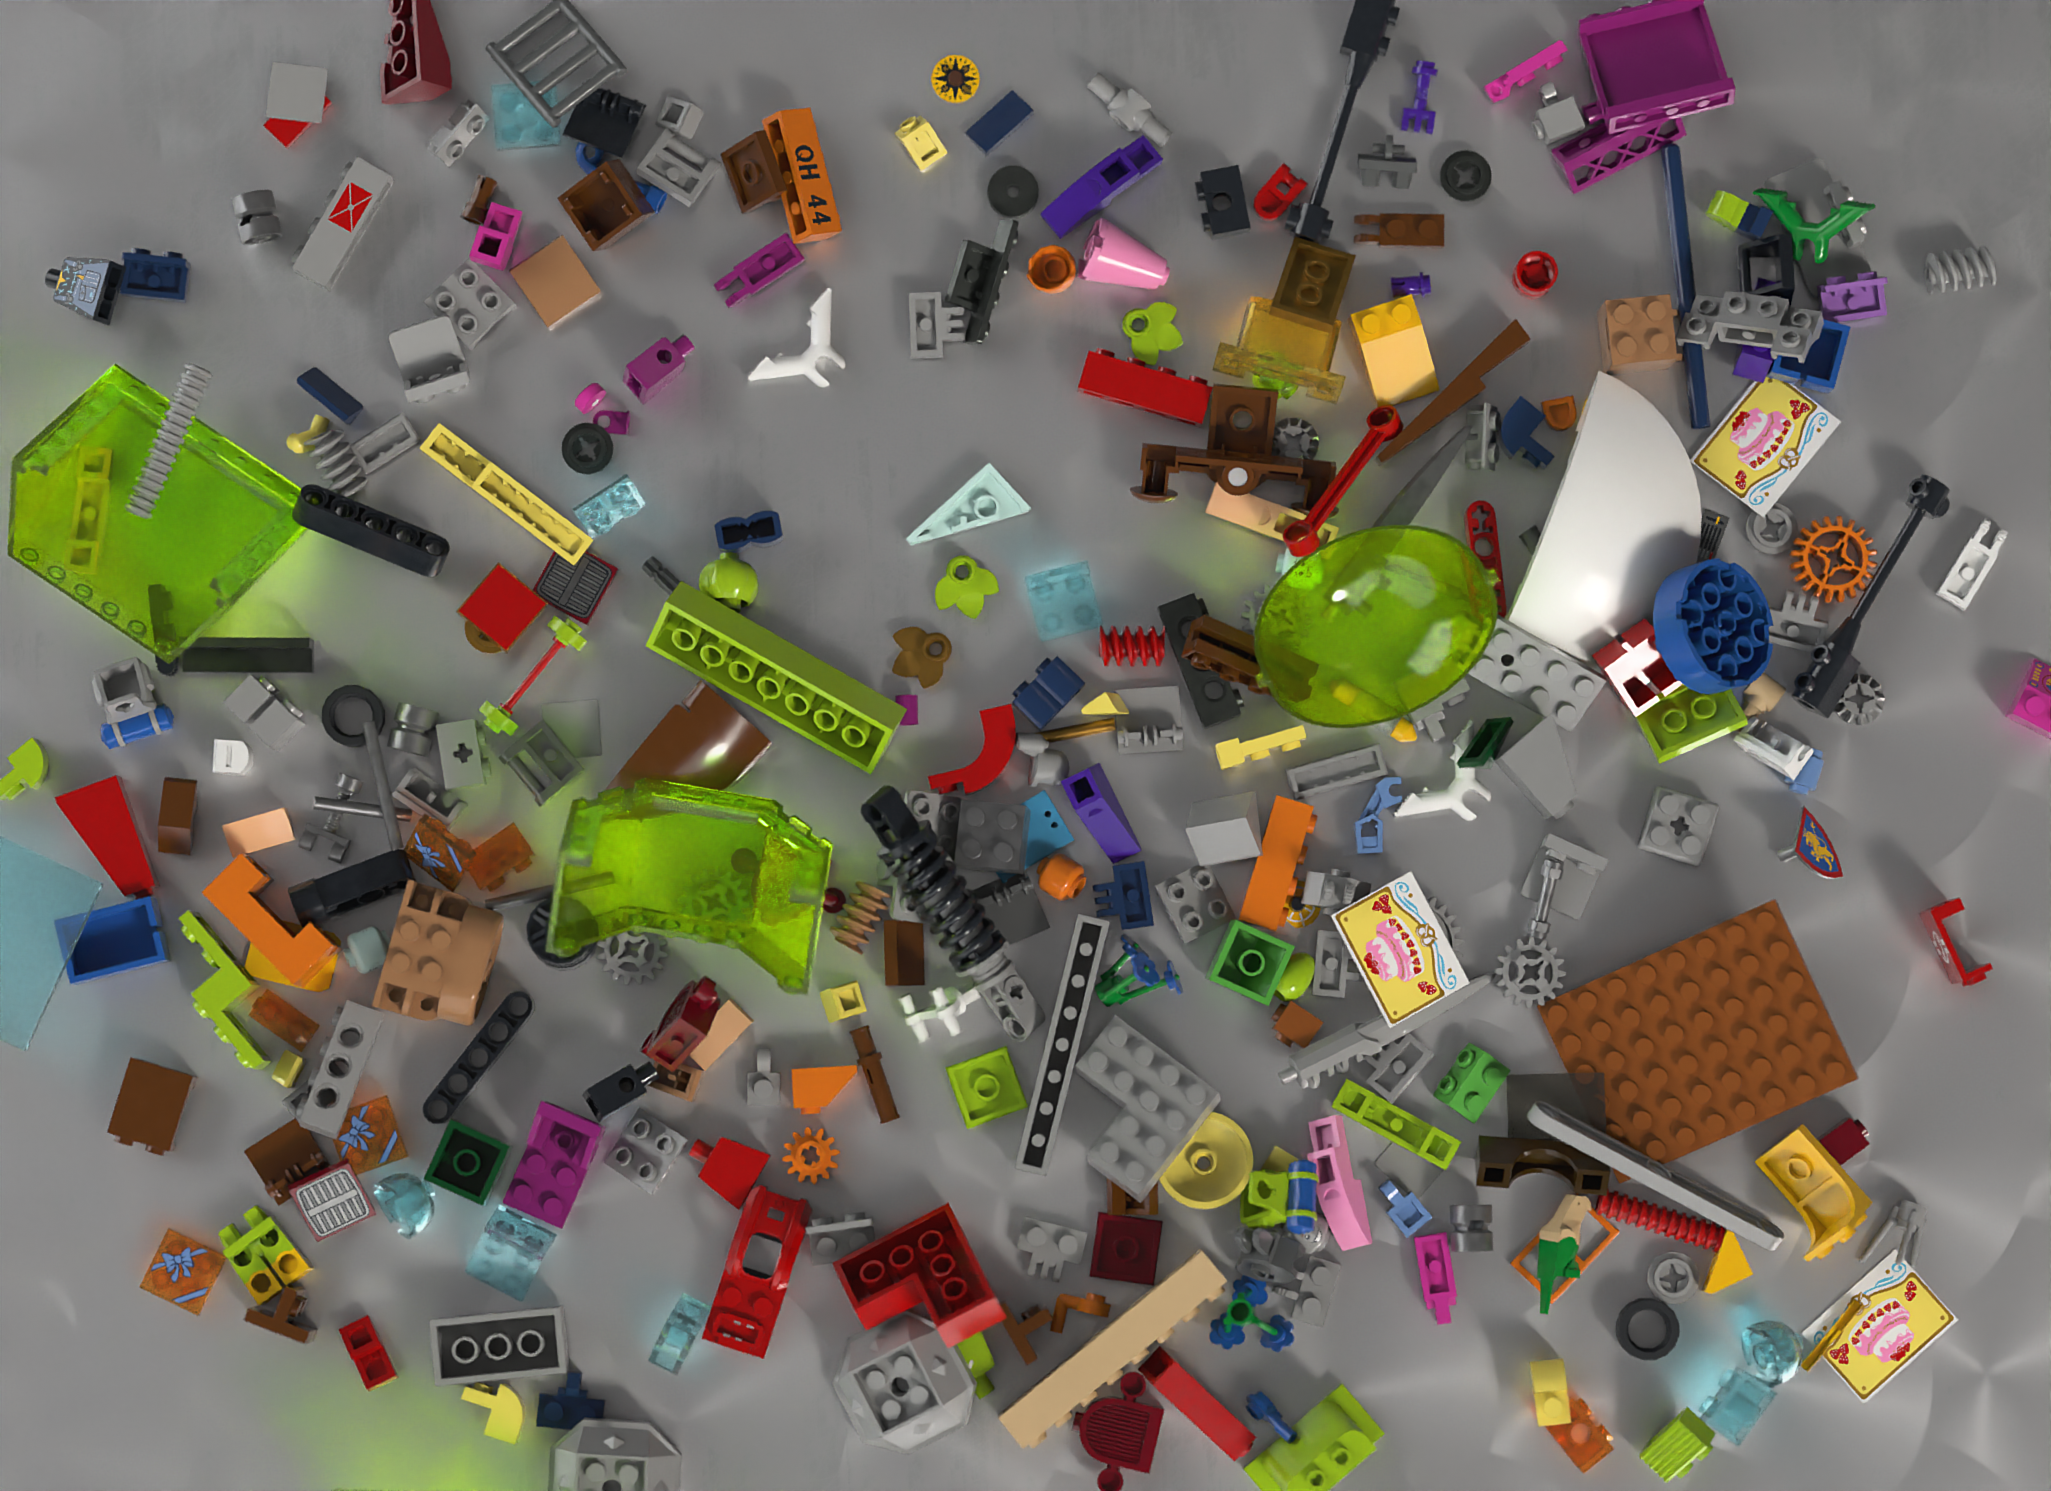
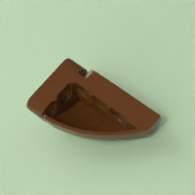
M700 680L681 701L690 710V713L681 705H674L597 799L596 804L611 817L620 820L663 818L686 812L710 802L739 783L773 743Z

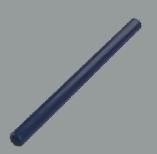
M1667 143L1661 147V159L1679 322L1681 326L1685 312L1690 313L1696 290L1680 147L1675 143ZM1684 342L1682 350L1691 429L1708 428L1711 426L1702 344Z

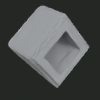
M668 95L655 124L691 140L704 112L691 102Z

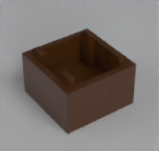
M620 159L604 162L557 197L592 251L608 248L655 213Z

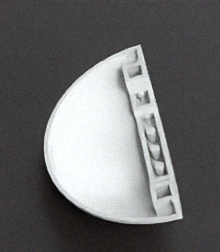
M1598 371L1576 428L1578 435L1567 461L1569 462L1524 580L1519 585L1508 614L1506 613L1504 618L1597 672H1601L1592 655L1614 639L1619 643L1624 639L1621 634L1644 618L1653 626L1655 595L1662 582L1675 570L1696 564L1701 540L1702 516L1695 473L1679 437L1668 421L1636 390L1619 379ZM1506 654L1501 658V662L1504 664H1509L1513 660V656L1510 654Z

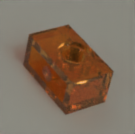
M1569 1396L1571 1423L1544 1427L1579 1471L1584 1474L1614 1450L1609 1443L1613 1440V1437L1602 1424L1596 1427L1589 1416L1593 1412L1582 1398L1576 1401L1573 1397ZM1576 1424H1584L1588 1430L1586 1438L1580 1442L1574 1441L1571 1437L1572 1428Z

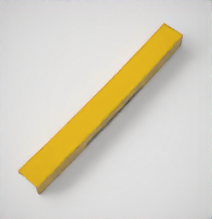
M1855 1299L1852 1301L1831 1329L1799 1364L1804 1370L1808 1372L1863 1305Z

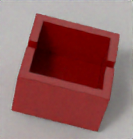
M1645 618L1621 634L1624 639L1619 643L1614 639L1592 655L1621 702L1635 717L1659 701L1657 695L1646 685L1648 682L1651 681L1664 696H1667L1682 685L1680 681L1674 678L1661 653L1656 649L1654 627Z

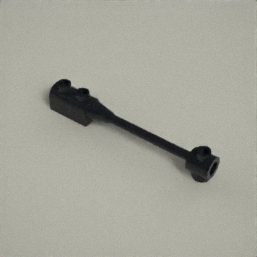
M1355 0L1339 53L1350 56L1345 76L1346 86L1309 203L1300 202L1298 206L1291 205L1284 229L1290 230L1289 234L1293 237L1295 236L1320 244L1322 237L1329 238L1334 220L1328 219L1330 212L1321 206L1357 91L1361 88L1378 56L1385 57L1391 39L1385 37L1388 25L1395 26L1400 11L1399 7L1394 6L1396 0Z
M1922 474L1920 478L1910 483V496L1905 503L1912 511L1850 617H1847L1827 640L1813 648L1811 664L1806 672H1802L1796 677L1794 681L1796 689L1791 697L1804 709L1825 718L1830 717L1861 664L1851 654L1861 628L1862 620L1923 517L1930 519L1939 518L1948 511L1950 502L1947 495L1950 489L1928 475Z

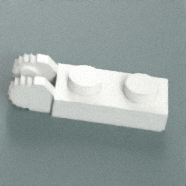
M1985 518L1978 526L1972 538L1968 539L1936 592L1938 596L1963 611L1969 605L1999 554L1997 552L2008 535L2007 531L2001 529L1993 538L1989 548L1979 543L1989 530L1991 524Z

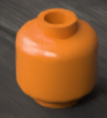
M1056 853L1051 858L1045 857L1036 870V873L1039 875V888L1059 901H1066L1069 898L1075 899L1086 883L1083 866L1062 853Z

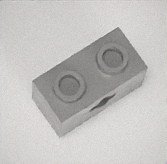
M475 719L437 724L436 731L445 789L451 791L487 785L486 777L491 776L489 758H483L481 745L486 744L484 726H478V721ZM462 746H465L469 751H473V755L468 756L467 763H464L461 758H457V754L462 752Z

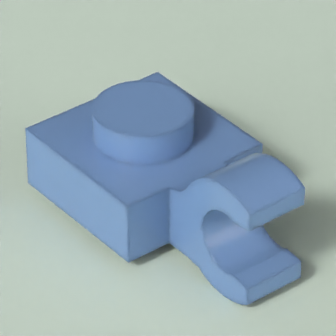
M1388 1179L1378 1187L1393 1205L1386 1211L1387 1215L1405 1237L1408 1238L1432 1218L1411 1191L1403 1197Z

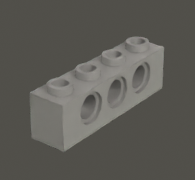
M346 1000L344 1008L337 1007L331 1025L336 1026L332 1038L326 1036L319 1055L324 1056L321 1067L313 1068L308 1081V1085L312 1086V1090L308 1099L302 1097L296 1112V1116L301 1117L299 1120L300 1127L337 1140L383 1022L384 1013ZM349 1031L357 1033L360 1038L358 1043L352 1046L344 1044L341 1040L342 1035ZM340 1061L347 1065L348 1070L344 1075L336 1076L330 1072V1065ZM328 1091L333 1093L336 1101L330 1106L321 1105L317 1098L322 1092Z

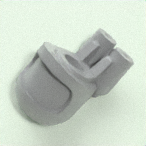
M1016 733L1015 745L1017 749L1031 756L1028 785L1031 787H1036L1038 783L1053 784L1054 786L1061 785V781L1067 779L1070 767L1067 756L1062 751L1046 749L1049 747V741H1046L1041 734Z

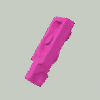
M1563 41L1555 42L1484 86L1486 94L1492 103L1509 97L1511 87L1515 82L1521 87L1536 78L1533 71L1544 65L1546 70L1554 67L1563 61L1561 54L1568 49Z
M1441 1232L1413 1237L1423 1299L1426 1302L1427 1310L1435 1309L1437 1325L1452 1323L1449 1306L1456 1305L1455 1297H1457L1447 1233Z

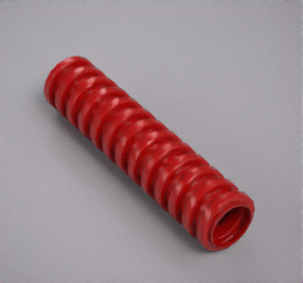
M1609 1188L1607 1196H1598L1595 1206L1596 1215L1600 1216L1604 1213L1606 1218L1610 1219L1613 1216L1615 1221L1620 1222L1622 1219L1625 1220L1627 1225H1630L1632 1222L1635 1223L1637 1228L1644 1226L1646 1231L1654 1229L1656 1234L1663 1232L1665 1237L1672 1235L1674 1240L1677 1241L1682 1238L1684 1243L1688 1244L1691 1241L1693 1246L1698 1247L1700 1244L1703 1245L1705 1250H1708L1710 1247L1713 1248L1715 1253H1718L1725 1231L1727 1230L1721 1225L1720 1227L1716 1226V1222L1711 1221L1709 1224L1703 1218L1699 1221L1694 1215L1687 1217L1685 1212L1677 1214L1675 1209L1668 1211L1666 1206L1659 1208L1657 1203L1649 1205L1647 1200L1643 1199L1640 1202L1638 1197L1635 1196L1630 1199L1628 1194L1624 1193L1621 1196L1619 1191L1609 1192Z

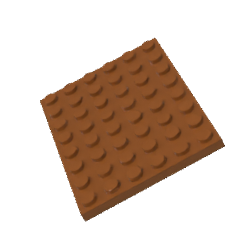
M1776 898L1561 994L1555 999H1550L1544 1002L1545 1005L1537 1006L1593 1128L1663 1165L1859 1079ZM1612 1168L1619 1184L1632 1179Z

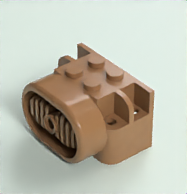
M408 880L372 1007L424 1021L444 1019L466 1026L472 1025L481 1009L500 945L504 926L503 915L493 910L475 906L469 898L460 894Z

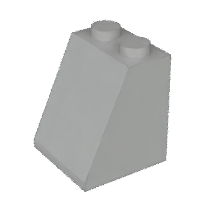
M1549 714L1495 762L1545 819L1552 816L1558 819L1574 806L1571 800L1577 793L1555 721Z

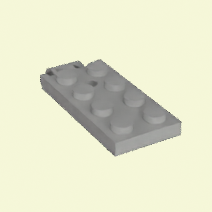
M1463 610L1445 636L1451 645L1466 652L1462 660L1458 662L1457 668L1543 717L1550 714L1555 724L1569 732H1572L1607 682L1606 676L1496 613L1491 614L1485 625L1483 620L1477 615ZM1510 654L1513 656V660L1509 664H1504L1501 662L1502 656Z

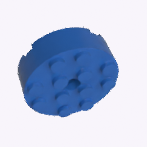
M1720 558L1709 559L1675 570L1665 578L1655 595L1653 609L1655 646L1676 680L1693 691L1703 694H1715L1750 684L1762 675L1770 661L1773 644L1769 643V627L1773 626L1770 608L1761 588L1744 568L1736 563L1729 564L1720 561Z

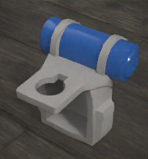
M138 657L119 661L94 671L95 679L91 682L95 699L100 707H104L107 722L101 725V739L109 749L119 746L124 747L131 742L155 734L160 735L163 731L173 728V713L166 704L157 705L151 692L155 687L150 670Z

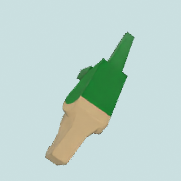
M1566 1194L1553 1218L1540 1229L1537 1278L1540 1279V1313L1548 1314L1553 1283L1557 1276L1580 1278L1581 1270H1579V1265L1575 1258L1580 1246L1582 1220L1586 1212L1591 1211L1592 1208L1591 1202L1586 1196Z

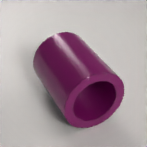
M896 695L895 702L907 709L899 726L918 725V695Z

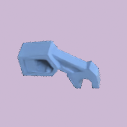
M1401 777L1384 778L1375 785L1376 790L1358 821L1354 823L1357 854H1377L1383 852V821L1378 816L1383 808L1386 809L1402 802V796L1394 797L1389 793L1391 785H1401ZM1371 820L1376 823L1374 826L1376 836L1361 837L1362 824L1369 823Z

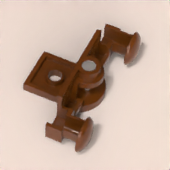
M1213 383L1207 449L1142 443L1140 470H1143L1142 486L1131 487L1130 492L1135 498L1144 502H1170L1178 496V492L1168 489L1169 473L1179 474V471L1206 473L1214 483L1218 482L1225 492L1235 496L1251 492L1267 479L1295 482V485L1304 486L1303 502L1292 503L1291 507L1293 510L1307 516L1336 477L1337 466L1336 462L1271 456L1278 390ZM1239 411H1246L1251 415L1252 421L1249 426L1240 428L1233 422L1234 415ZM1335 507L1328 518L1335 516L1339 512V508Z

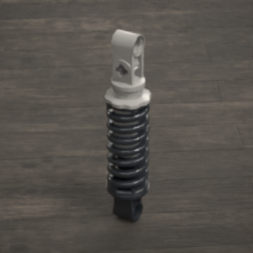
M888 785L881 787L861 805V814L864 820L871 826L883 845L878 850L877 856L883 860L888 868L895 864L894 860L900 859L901 862L892 869L891 874L895 878L901 877L906 873L910 874V877L901 884V889L904 892H909L916 887L919 888L920 891L912 896L910 903L912 906L924 904L926 908L921 911L920 918L924 921L933 918L935 922L930 926L929 931L932 935L943 933L944 937L939 941L941 949L953 948L954 951L949 955L948 960L954 967L956 975L958 977L970 975L974 981L973 986L977 991L981 992L987 1005L993 1010L1003 1025L1006 1034L1015 1041H1024L1045 1021V1013L1031 995L1025 982L1014 969L1015 965L1012 960H1007V957L1004 955L1003 952L1009 946V941L1007 938H1004L999 929L994 931L995 923L992 919L984 918L985 908L983 905L975 903L976 894L974 891L965 889L967 885L965 877L955 875L957 865L950 860L946 861L948 853L944 847L936 846L938 837L932 829L930 821L923 820L917 822L903 801L901 794L895 788Z

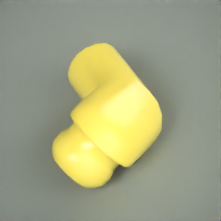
M315 414L310 430L299 434H290L286 441L287 447L299 454L314 450L316 448L315 445H304V442L326 432L330 419Z

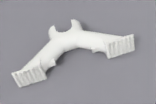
M830 287L827 288V291H824V294H821V297H818V300H815L816 303H813V306H810L812 318L808 321L807 325L811 328V346L803 355L785 357L780 352L773 359H769L767 356L764 357V360H761V363H758V366L752 369L753 372L747 375L749 382L752 380L805 374L817 386L827 387L830 383L815 369L817 361L822 358H828L840 369H844L845 359L830 346L832 296Z
M1473 720L1468 721V724L1462 728L1463 730L1452 741V744L1455 746V752L1450 758L1455 762L1456 779L1448 789L1431 792L1425 787L1420 794L1409 793L1406 799L1403 800V803H1400L1401 806H1398V809L1392 813L1394 818L1451 808L1463 819L1471 821L1476 818V815L1462 803L1463 793L1467 790H1472L1487 802L1490 801L1491 793L1488 788L1475 779V769L1459 768L1457 765V761L1474 738Z

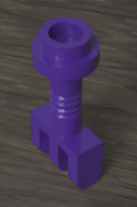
M1416 61V67H1412V74L1418 75L1413 109L1403 108L1401 131H1407L1409 119H1415L1413 132L1420 133L1421 122L1424 120L1427 121L1426 134H1433L1436 112L1426 111V99L1428 98L1430 76L1437 77L1438 73L1434 62Z

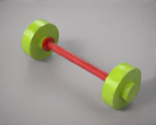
M554 615L547 626L556 633L552 639L555 643L505 704L500 703L496 708L486 700L478 709L487 717L483 723L497 734L503 730L512 736L519 726L509 719L514 713L511 711L512 707L561 647L565 649L570 644L580 652L587 643L579 635L583 629L571 619L567 618L563 622Z

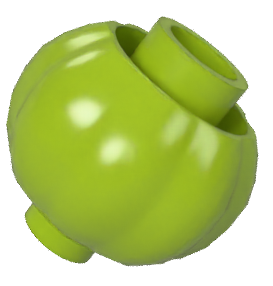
M721 553L720 559L708 563L699 576L700 592L737 613L741 612L742 607L749 606L758 593L759 584L756 571L749 563L740 560L737 553Z

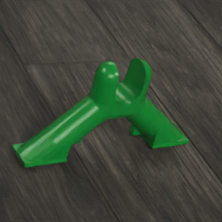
M1767 188L1753 191V194L1760 197L1792 234L1793 259L1801 260L1805 240L1810 239L1815 245L1814 260L1816 264H1821L1827 259L1830 238L1875 208L1874 204L1849 200L1843 202L1840 208H1831L1830 215L1820 223L1806 222L1796 210V202L1787 200L1788 193L1786 191Z

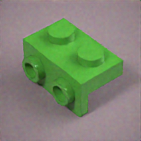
M1468 1043L1458 1054L1455 1063L1447 1075L1439 1082L1433 1096L1475 1124L1511 1070L1486 1051Z

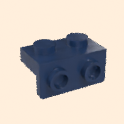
M131 248V253L122 252L123 266L127 267L120 289L122 296L186 302L191 264L187 259L182 258L183 254L163 252V256L150 255V250Z

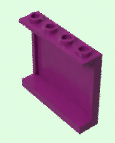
M1651 0L1643 5L1635 7L1624 6L1614 12L1601 15L1591 14L1579 20L1578 38L1609 134L1734 104L1736 88L1733 78H1728L1704 6V0Z

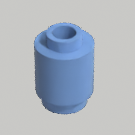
M1812 748L1814 750L1813 754L1795 780L1785 776L1784 782L1789 784L1788 790L1802 795H1807L1808 790H1816L1824 764L1822 751Z

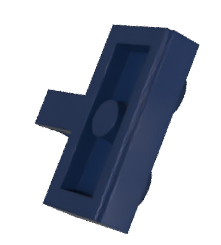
M569 1371L566 1388L558 1387V1394H539L536 1426L571 1430L584 1418L604 1419L606 1400L587 1398L588 1390L581 1389L582 1372Z

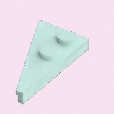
M988 463L906 538V541L911 546L1028 513L1031 507L999 472Z

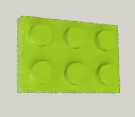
M1684 684L1667 696H1664L1662 693L1657 694L1659 698L1657 703L1637 717L1634 716L1659 764L1748 725L1747 718L1731 689L1715 694H1703L1693 691Z

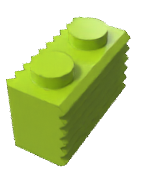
M1686 1407L1646 1443L1639 1457L1644 1460L1645 1464H1649V1467L1654 1469V1472L1658 1473L1664 1482H1669L1676 1475L1681 1479L1693 1467L1694 1464L1691 1462L1695 1458L1702 1461L1712 1451L1714 1446L1710 1443L1716 1433Z

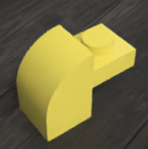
M1563 1358L1531 1361L1530 1372L1538 1427L1570 1424L1568 1388Z
M474 1382L473 1386H465L461 1399L492 1409L484 1435L514 1445L518 1443L526 1416L525 1405L520 1394L512 1386L504 1382L500 1384L497 1394L492 1393L494 1387L481 1382Z

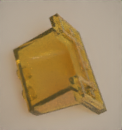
M1249 297L1236 346L1220 342L1212 371L1242 379L1244 378L1245 371L1307 387V397L1337 404L1346 376L1332 373L1330 369L1342 322L1335 319L1330 334L1269 315L1274 297L1272 300L1262 297Z

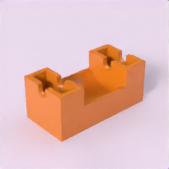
M240 853L201 893L293 985L304 988L342 948L319 925L311 922L296 935L259 898V895L274 879L252 857Z

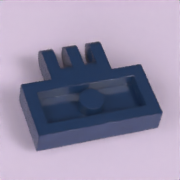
M1145 861L1112 866L1114 882L1092 885L1093 892L1106 890L1107 894L1104 897L1094 898L1095 905L1108 903L1109 909L1096 911L1097 918L1119 915L1121 930L1154 926Z

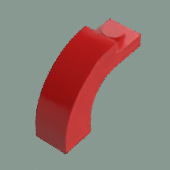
M1011 704L979 711L985 735L984 746L980 755L973 763L964 768L928 776L931 791L938 790V793L941 795L958 791L957 785L963 784L965 795L968 796L988 787L1002 774L1011 759L1015 745L1016 726Z

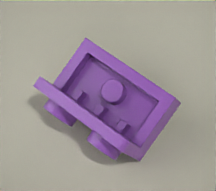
M1877 271L1858 273L1857 280L1846 281V276L1826 278L1827 284L1817 285L1819 310L1822 312L1823 319L1836 323L1887 315L1883 285L1888 284L1887 277L1877 276Z

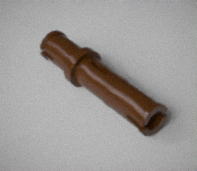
M866 1025L849 1031L852 1036L859 1057L856 1060L858 1066L862 1065L880 1123L883 1124L900 1118V1115L898 1114L880 1061L883 1057L881 1052L877 1053L870 1027Z

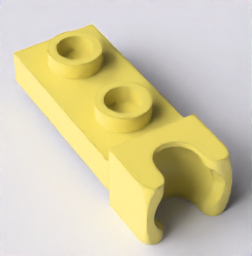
M1301 725L1240 743L1238 738L1215 744L1216 746L1214 747L1221 770L1244 764V757L1250 756L1252 761L1270 756L1269 750L1281 747L1283 752L1301 747L1300 741L1305 740L1307 737L1304 726Z

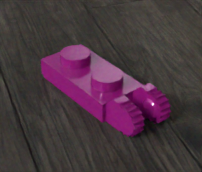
M786 232L733 267L734 270L718 280L714 287L717 291L724 290L740 278L745 287L730 295L725 301L728 308L743 301L750 294L753 296L804 262L805 258Z

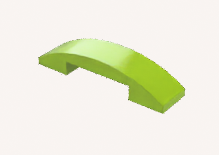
M1349 1079L1345 1080L1331 1106L1361 1125L1444 1170L1449 1166L1461 1144V1141L1409 1114Z

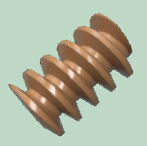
M857 881L855 885L861 893L850 892L849 897L855 904H843L842 908L848 916L837 915L836 920L840 923L841 928L831 926L829 930L835 936L834 940L862 955L863 951L857 944L869 943V939L864 935V931L872 933L876 931L870 921L882 920V917L876 910H888L889 906L884 902L883 898L892 899V897L866 882Z

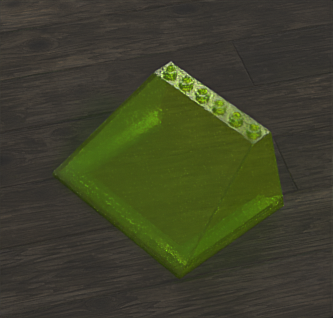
M115 364L13 457L11 465L7 555L170 664L230 610L308 530V528L299 525L292 516L301 488L192 416L190 420L193 423L186 428L189 432L187 435H183L182 438L185 440L184 444H180L178 447L181 451L174 456L177 460L175 463H171L172 472H168L166 475L169 479L162 484L165 487L164 490L159 491L160 500H156L154 503L157 507L150 512L153 515L152 518L144 519L126 511L127 509L124 506L126 503H130L128 496L129 494L133 495L135 490L132 487L139 482L136 478L138 475H142L141 466L146 465L147 462L144 459L151 454L148 450L150 447H154L153 438L158 437L156 431L163 426L160 422L166 419L164 413L165 410L169 411L170 409L168 405L170 400Z

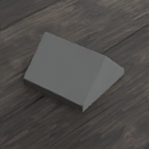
M1246 792L1194 802L1192 804L1185 830L1200 866L1263 856L1256 792Z

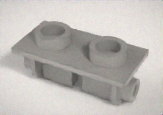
M469 99L465 104L461 102L460 106L448 119L455 126L451 131L443 125L429 141L431 145L427 149L450 167L455 160L462 156L465 148L474 137L482 132L490 117L476 103L474 104Z
M1484 403V405L1472 404L1470 411H1467V425L1473 426L1468 435H1478V440H1466L1465 463H1468L1469 470H1481L1482 467L1495 471V463L1499 461L1500 456L1499 446L1496 443L1497 431H1499L1501 425L1498 407L1489 403Z

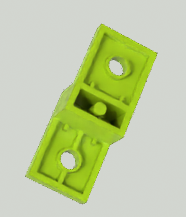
M188 910L179 918L184 924L180 928L181 931L192 943H200L205 949L201 953L202 956L213 968L217 967L219 969L191 993L192 997L196 1000L192 1005L204 1019L207 1017L213 1020L217 1025L213 1030L225 1044L228 1042L235 1046L238 1051L234 1055L246 1069L249 1067L251 1069L263 1070L273 1061L231 1012L261 986L244 968L243 964L200 913Z

